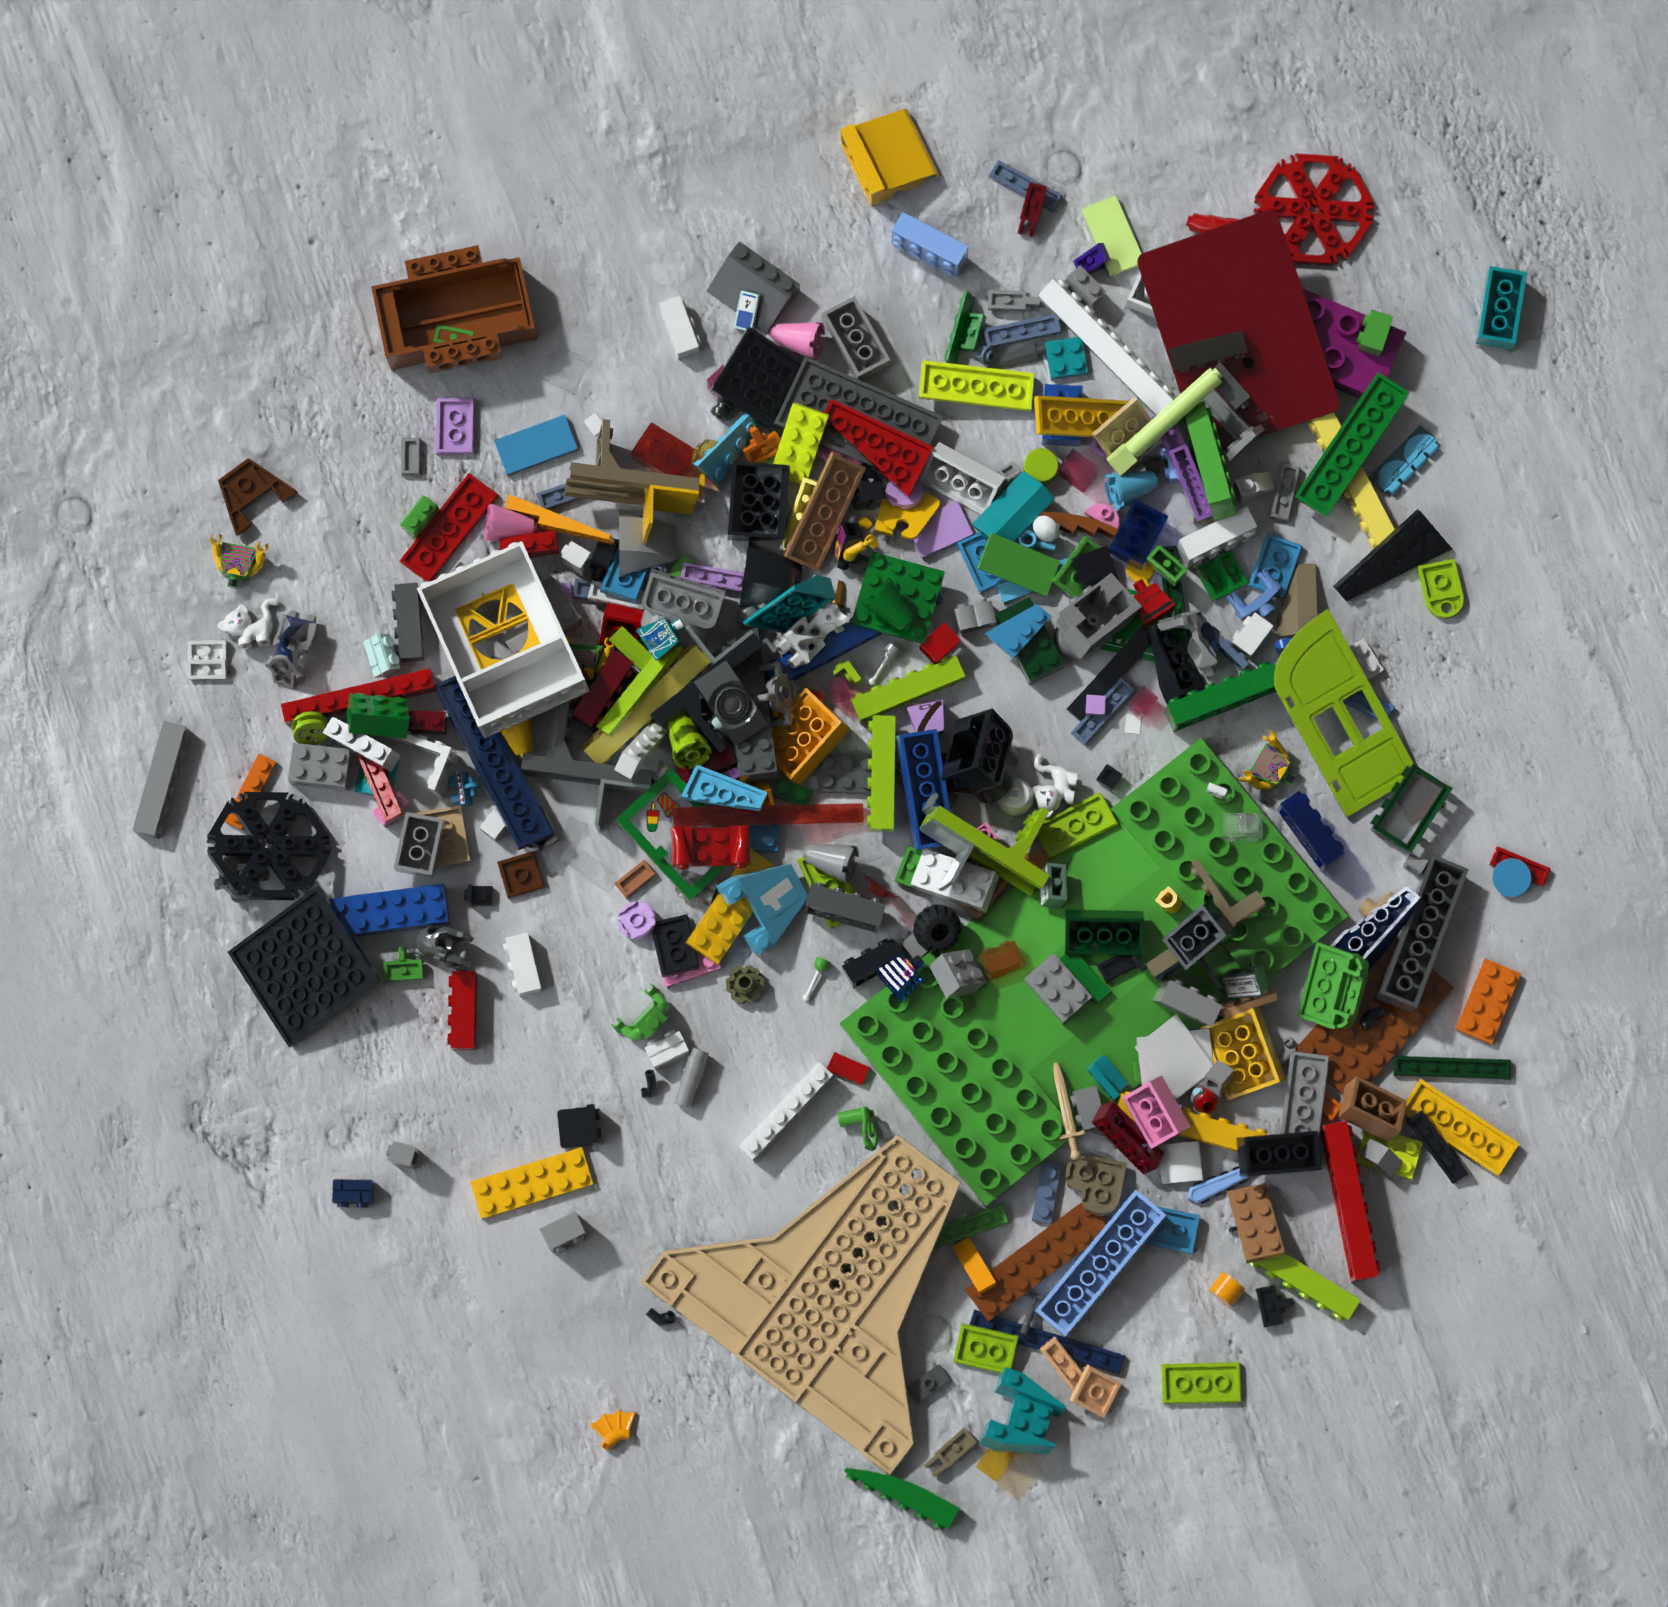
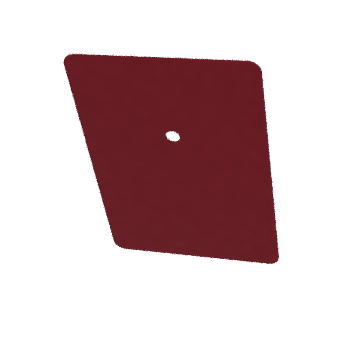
M1266 210L1147 251L1138 257L1137 264L1180 394L1209 368L1213 369L1221 362L1251 397L1249 400L1251 404L1243 411L1239 409L1237 412L1250 426L1255 428L1261 424L1266 429L1258 437L1332 413L1338 409V395L1278 214L1275 211ZM1247 357L1252 358L1254 361L1253 367L1249 369L1243 366V360ZM1214 418L1222 449L1228 448L1236 440Z

